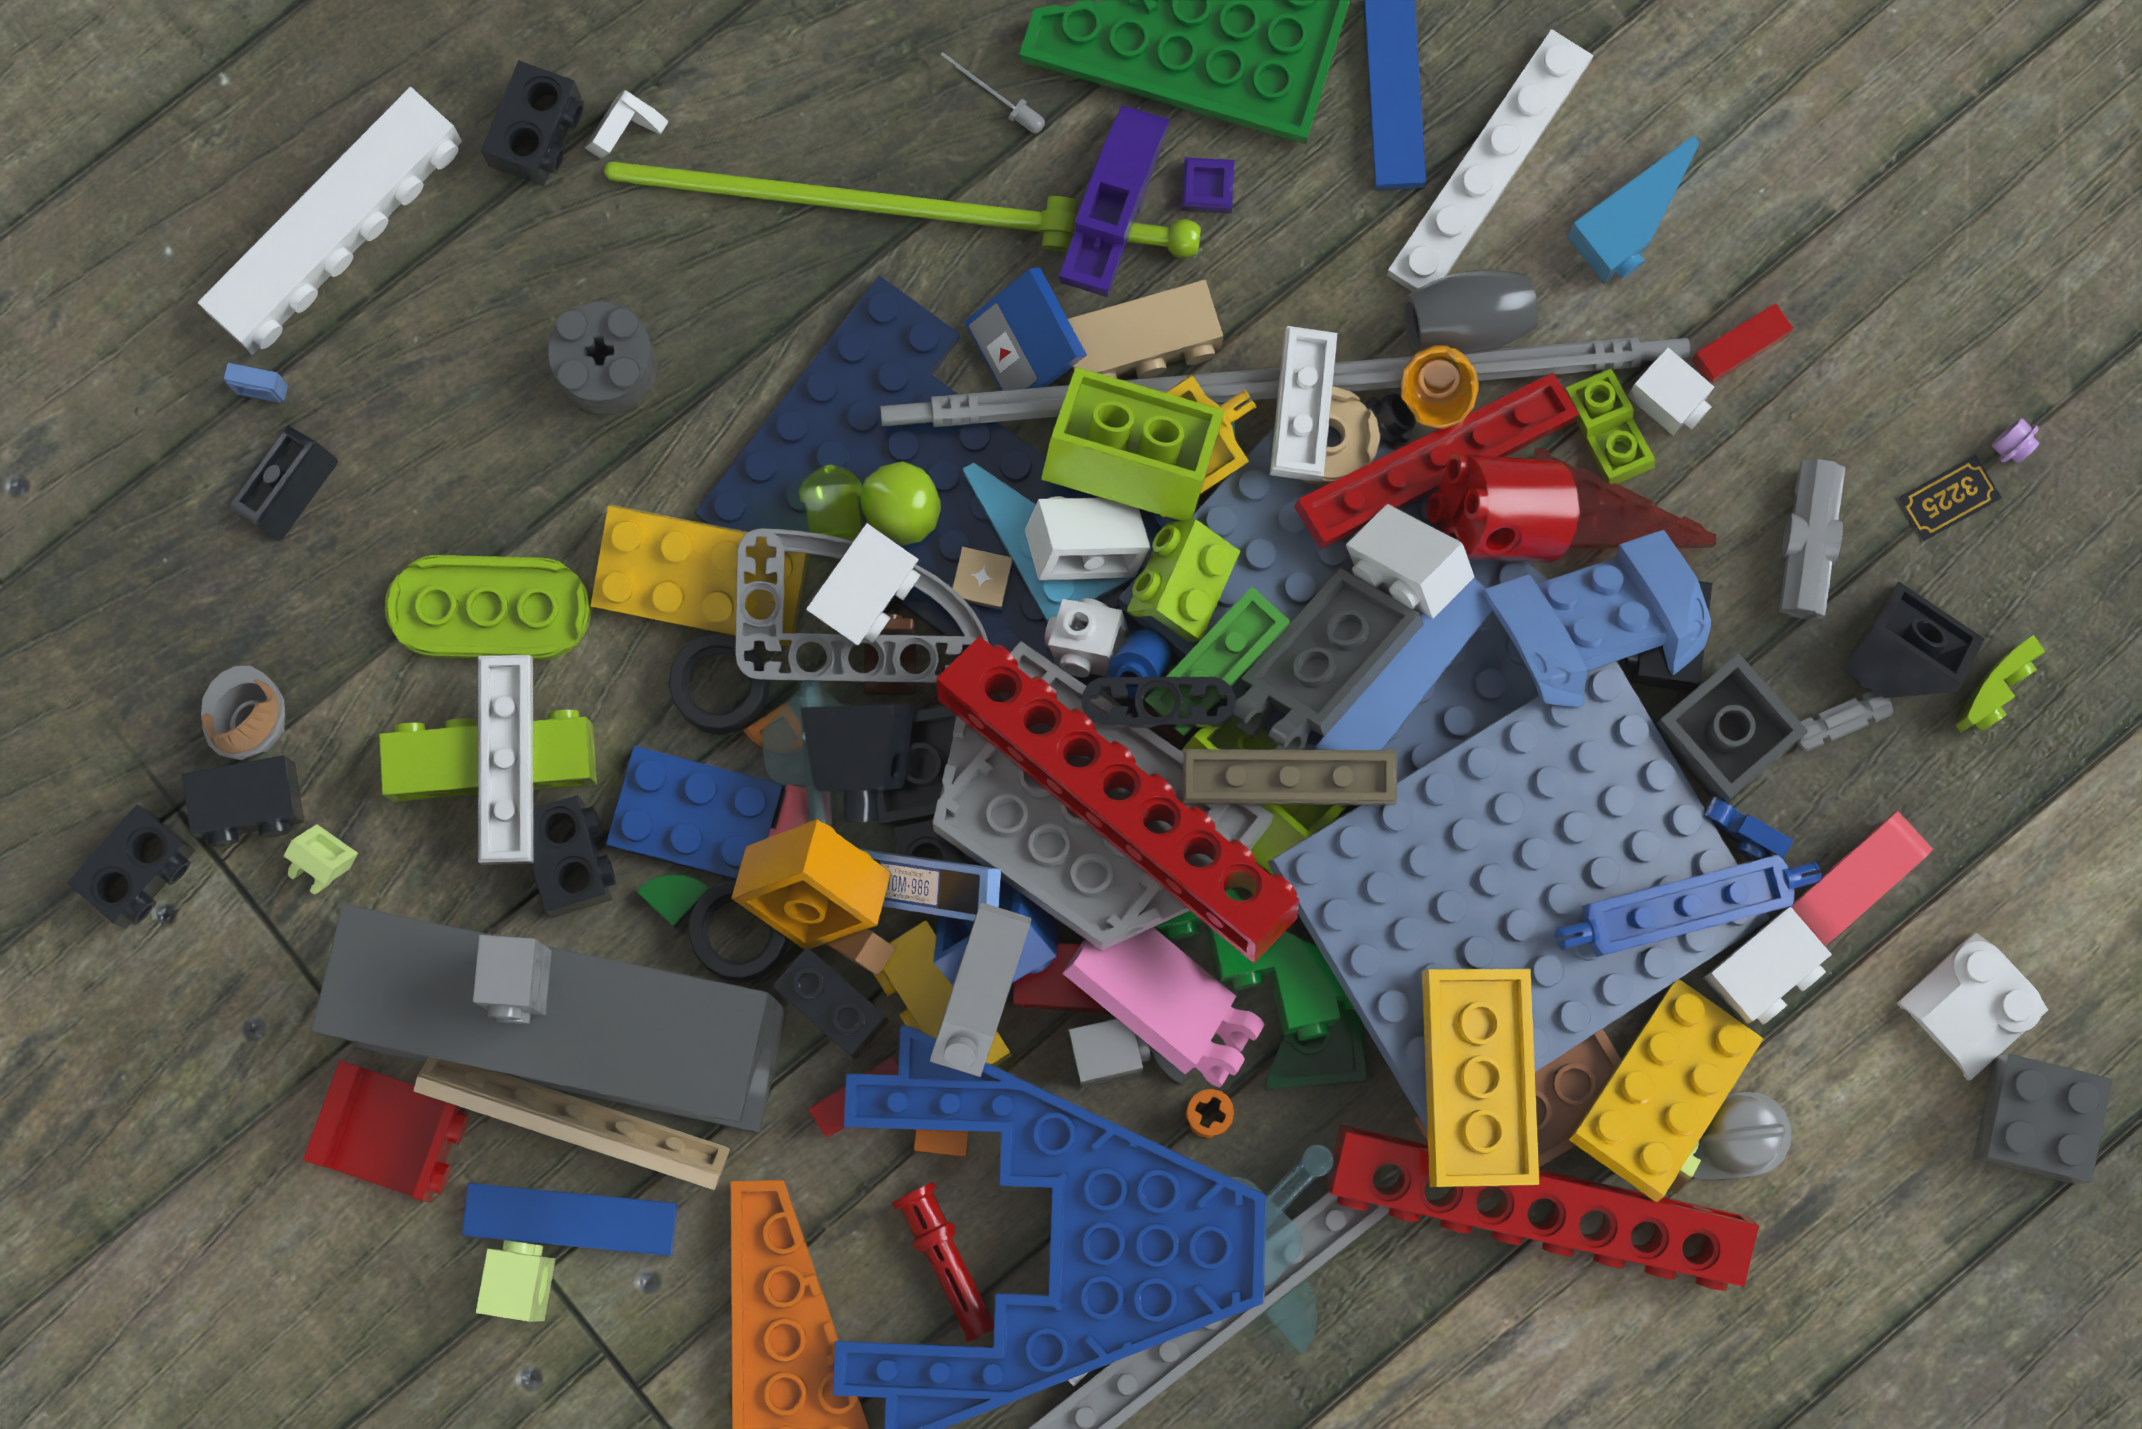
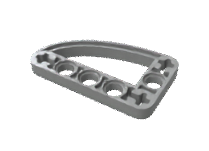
M756 529L745 534L739 542L737 551L736 660L740 670L750 678L760 680L937 683L936 678L938 676L935 675L939 658L935 646L936 643L947 644L945 654L957 655L961 653L962 645H971L979 636L987 642L988 639L980 620L968 603L941 579L922 567L915 565L913 570L921 576L913 587L919 589L940 604L955 620L964 636L879 635L874 643L864 638L861 643H868L875 647L879 660L874 670L869 673H858L851 668L848 661L849 651L856 644L843 635L784 633L785 552L805 553L841 560L854 541L803 531ZM757 538H766L768 547L776 548V557L768 558L766 561V575L777 573V584L775 585L765 581L745 584L746 572L756 575V560L752 557H747L746 551L747 547L752 548L756 546ZM758 589L767 590L772 593L776 603L772 615L761 620L751 617L746 611L745 606L748 595ZM756 641H764L765 649L768 651H782L780 641H792L788 653L791 673L779 672L782 662L769 661L765 663L764 671H755L754 663L745 661V651L754 650ZM807 642L819 643L826 651V663L817 672H806L797 663V651L800 646ZM910 644H920L930 653V664L920 674L908 673L901 666V652Z

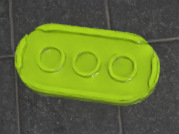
M457 555L425 556L409 564L408 568L395 577L388 588L385 599L387 623L397 639L410 651L423 657L435 659L478 660V656L531 655L533 661L552 660L565 655L578 645L587 632L591 619V601L581 579L561 562L548 558Z

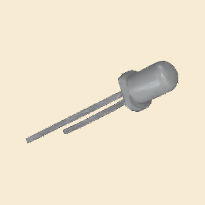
M941 53L956 68L1011 107L1013 111L1008 117L1010 121L1016 120L1032 133H1038L1043 129L1045 125L1044 118L1026 105L1027 101L1021 99L1014 106L946 54Z

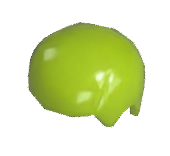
M902 461L880 466L865 479L861 488L862 495L859 497L863 514L870 526L897 545L904 546L920 542L936 528L941 511V501L935 484L922 468Z

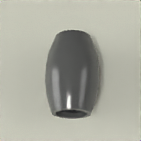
M1497 269L1473 270L1451 274L1434 280L1407 295L1404 300V319L1410 343L1415 351H1421L1433 345H1445L1451 349L1456 348L1463 354L1492 350L1509 344L1534 330L1538 322V307L1532 282L1526 274Z

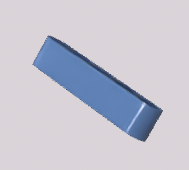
M1473 578L1434 618L1422 613L1421 619L1424 625L1325 737L1321 739L1314 750H1382L1493 611L1484 596V589L1487 587L1476 578Z

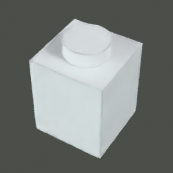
M1667 347L1634 384L1627 397L1674 436L1684 424L1692 430L1711 409L1712 406L1705 400L1714 389V386Z

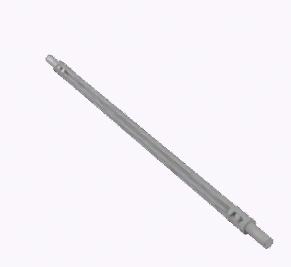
M1638 337L1492 349L1464 355L1474 366L1478 381L1541 376L1551 373L1564 374L1602 371L1610 368L1612 370L1640 367L1641 362L1656 361L1667 347L1681 359L1689 358L1690 343L1688 338L1640 342ZM1413 356L1337 362L1334 364L1332 386L1351 392L1401 387L1403 369ZM1281 367L1195 374L1193 376L1205 395L1216 403L1227 402L1242 392L1243 389L1250 396L1247 400L1278 398ZM1190 375L1124 381L1165 392ZM1069 385L932 396L931 402L880 406L882 426L933 422V427L1058 417Z

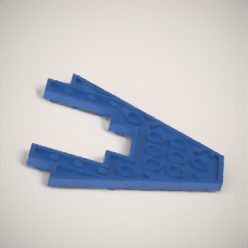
M900 1026L898 1075L846 1074L844 1127L1001 1132L999 1186L1052 1188L1049 1295L996 1293L994 1347L835 1341L833 1395L886 1398L884 1429H944L1264 1303L1266 1194L985 1062L981 1077L930 1062L936 1038L910 1026Z

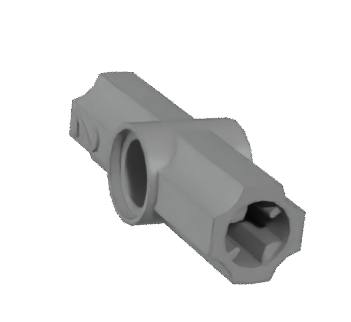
M1816 459L1802 460L1799 463L1794 491L1793 512L1787 518L1782 540V558H1786L1779 612L1791 617L1822 619L1826 613L1832 566H1835L1843 535V523L1838 519L1846 467L1833 461Z

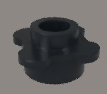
M1393 393L1385 396L1382 400H1378L1375 397L1367 400L1366 408L1368 411L1371 409L1377 418L1380 438L1383 442L1391 444L1395 442V439L1406 442L1411 438V430L1415 427L1416 419L1402 400L1401 395Z

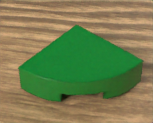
M664 875L646 882L636 891L676 928L694 909L698 899L710 889L692 877Z

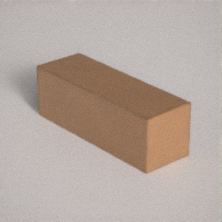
M868 929L823 944L835 953L877 976L896 949Z

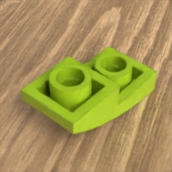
M1612 368L1565 388V392L1580 414L1576 421L1608 488L1655 468L1656 459L1633 419L1634 408Z
M2034 635L2005 655L1977 684L1963 706L1955 724L1961 733L1974 724L1982 732L2007 715L2001 706L2015 698V695L2004 679L2010 687L2014 686L2037 670L2031 661L2045 652Z

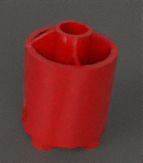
M1453 454L1448 458L1438 492L1432 493L1429 496L1426 508L1428 520L1433 524H1437V530L1460 541L1464 546L1468 559L1551 563L1564 555L1571 545L1580 513L1577 488L1572 473L1562 462Z

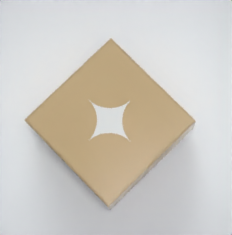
M962 547L953 590L967 603L1002 610L1013 562L1012 557Z

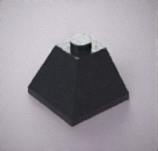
M1898 581L1854 645L1842 670L1851 675L1854 682L1866 690H1873L1883 698L1957 692L1962 686L1984 638Z

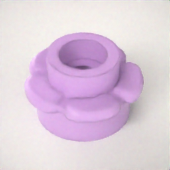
M2022 417L2011 424L1991 445L2001 455L1999 460L2006 462L2012 459L2016 464L2023 461L2039 445V442L2034 438L2039 427L2037 425L2031 427Z

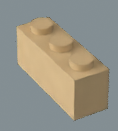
M1206 279L1068 319L1087 354L1086 357L1070 368L1072 375L1075 367H1079L1117 379L1137 374L1139 379H1146L1167 370L1166 365L1186 360L1187 365H1194L1208 361L1215 357V351L1222 349L1223 333Z

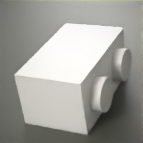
M1055 496L1048 499H1038L1025 528L1038 580L1135 578L1150 549L1139 508L1102 497L1065 498Z
M1389 504L1383 507L1346 544L1354 564L1352 571L1357 578L1391 595L1407 607L1414 608L1431 618H1434L1474 578L1464 546L1460 541Z
M866 523L806 610L857 646L860 645L864 638L874 643L891 618L883 613V610L894 595L904 600L921 576L913 570L919 559Z
M1788 907L1713 968L1703 979L1741 1023L1746 1025L1757 1018L1764 1025L1787 1006L1781 997L1797 985L1803 992L1826 973L1820 964L1832 954L1791 907Z

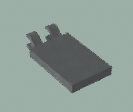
M1340 568L1241 678L1247 692L1236 700L1233 717L1240 720L1235 725L1236 729L1250 738L1256 737L1264 728L1271 708L1275 707L1287 715L1278 721L1268 734L1271 740L1278 743L1274 750H1304L1312 730L1325 737L1424 625L1420 613Z

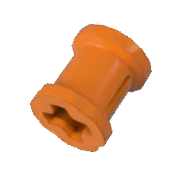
M1205 1089L1195 1094L1186 1110V1118L1191 1131L1199 1137L1207 1139L1225 1133L1234 1117V1108L1229 1097L1222 1091L1215 1089ZM1210 1100H1213L1220 1104L1218 1113L1224 1116L1223 1123L1213 1121L1209 1128L1200 1124L1202 1115L1195 1111L1198 1104L1207 1106Z

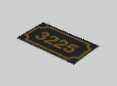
M1976 455L1898 498L1923 541L2002 499Z

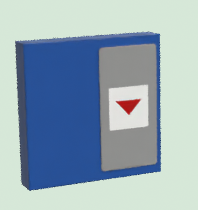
M1040 267L1028 269L964 321L1001 391L1047 387L1087 356Z

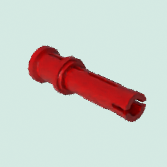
M931 1182L891 1203L895 1210L902 1211L914 1236V1240L911 1242L914 1250L917 1249L919 1253L925 1252L943 1289L944 1295L948 1299L966 1336L965 1339L967 1342H970L994 1329V1322L952 1237L956 1235L954 1231L956 1227L953 1222H947L933 1194L937 1188L934 1182Z

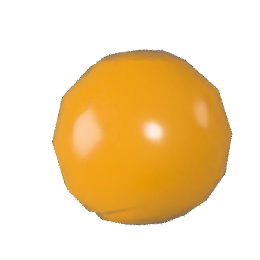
M1433 345L1416 352L1404 367L1401 382V398L1414 414L1418 423L1423 426L1445 429L1461 423L1474 408L1479 391L1478 376L1474 366L1456 348L1451 349L1445 345Z

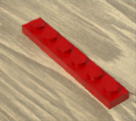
M1551 373L1468 414L1459 424L1445 429H1438L1299 498L1294 508L1321 550L1361 530L1387 504L1401 510L1438 491L1443 473L1446 470L1447 460L1451 455L1506 457L1574 423L1580 414L1555 374Z

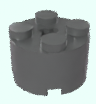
M596 301L567 310L558 318L549 340L548 359L551 370L561 389L572 402L592 414L616 415L631 409L646 392H649L656 378L657 357L645 327L633 311L615 303ZM609 352L610 355L605 357L604 365L598 366L594 359H598L600 353Z

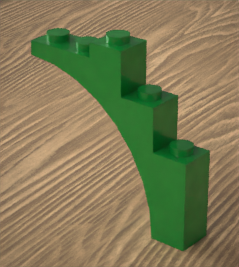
M1232 888L1226 892L1231 899L1243 901ZM1190 910L1154 927L1160 933L1167 932L1169 940H1175L1198 934V926L1205 925L1217 980L1221 984L1232 983L1233 990L1259 986L1264 983L1263 976L1269 975L1283 1036L1297 1033L1299 1041L1326 1036L1330 1034L1328 1026L1334 1025L1341 1018L1337 1003L1343 1002L1346 1010L1354 1009L1318 946L1310 944L1287 931L1254 964Z

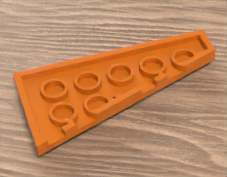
M731 1181L732 1429H870L858 1396L833 1395L835 1341H839V1337L785 1181Z

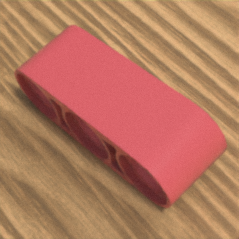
M1897 810L1821 877L1819 883H1814L1794 901L1793 906L1789 907L1797 913L1822 944L1826 946L1928 856L1933 848Z

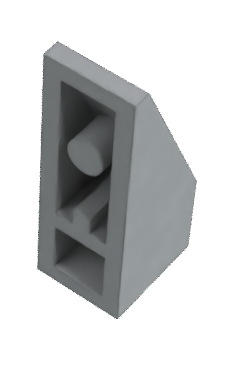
M980 902L939 1025L930 1062L981 1077L1032 918Z

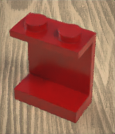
M339 1060L303 1160L410 1195L412 1198L420 1201L431 1202L434 1193L441 1195L447 1184L451 1165L445 1162L452 1143L459 1145L463 1139L469 1115L463 1113L465 1109L463 1107L414 1092L415 1085Z

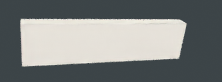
M531 655L478 656V863L481 865L533 863V657Z

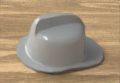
M1740 1092L1728 1094L1700 1138L1698 1149L1693 1154V1156L1701 1160L1693 1177L1697 1179L1720 1180L1757 1176L1772 1171L1785 1159L1791 1146L1792 1129L1785 1111L1775 1100L1762 1093Z

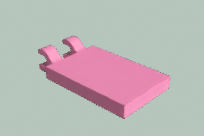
M1154 927L1103 951L1084 939L1062 973L1181 1072L1186 1074L1195 1067L1209 1083L1218 1088L1223 1085L1229 1073L1233 1076L1238 1073L1245 1060L1240 1052L1249 1038L1253 1041L1257 1039L1265 1025L1256 1014L1232 1008L1231 1005L1236 995ZM1217 1033L1226 1045L1211 1042L1214 1034Z

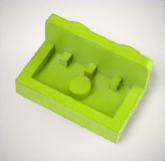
M1197 519L1169 522L1154 538L1153 552L1144 572L1139 575L1133 585V597L1128 605L1127 612L1134 617L1152 616L1186 641H1200L1241 551Z

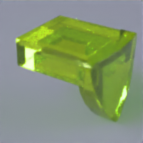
M826 465L812 473L803 482L799 489V497L801 502H806L809 532L855 541L862 531L858 496H861L863 493L861 482L853 473L836 465Z

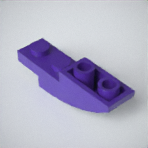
M1121 106L1100 153L1075 221V232L1059 275L1060 283L1101 296H1109L1136 214L1140 212L1170 124V119Z

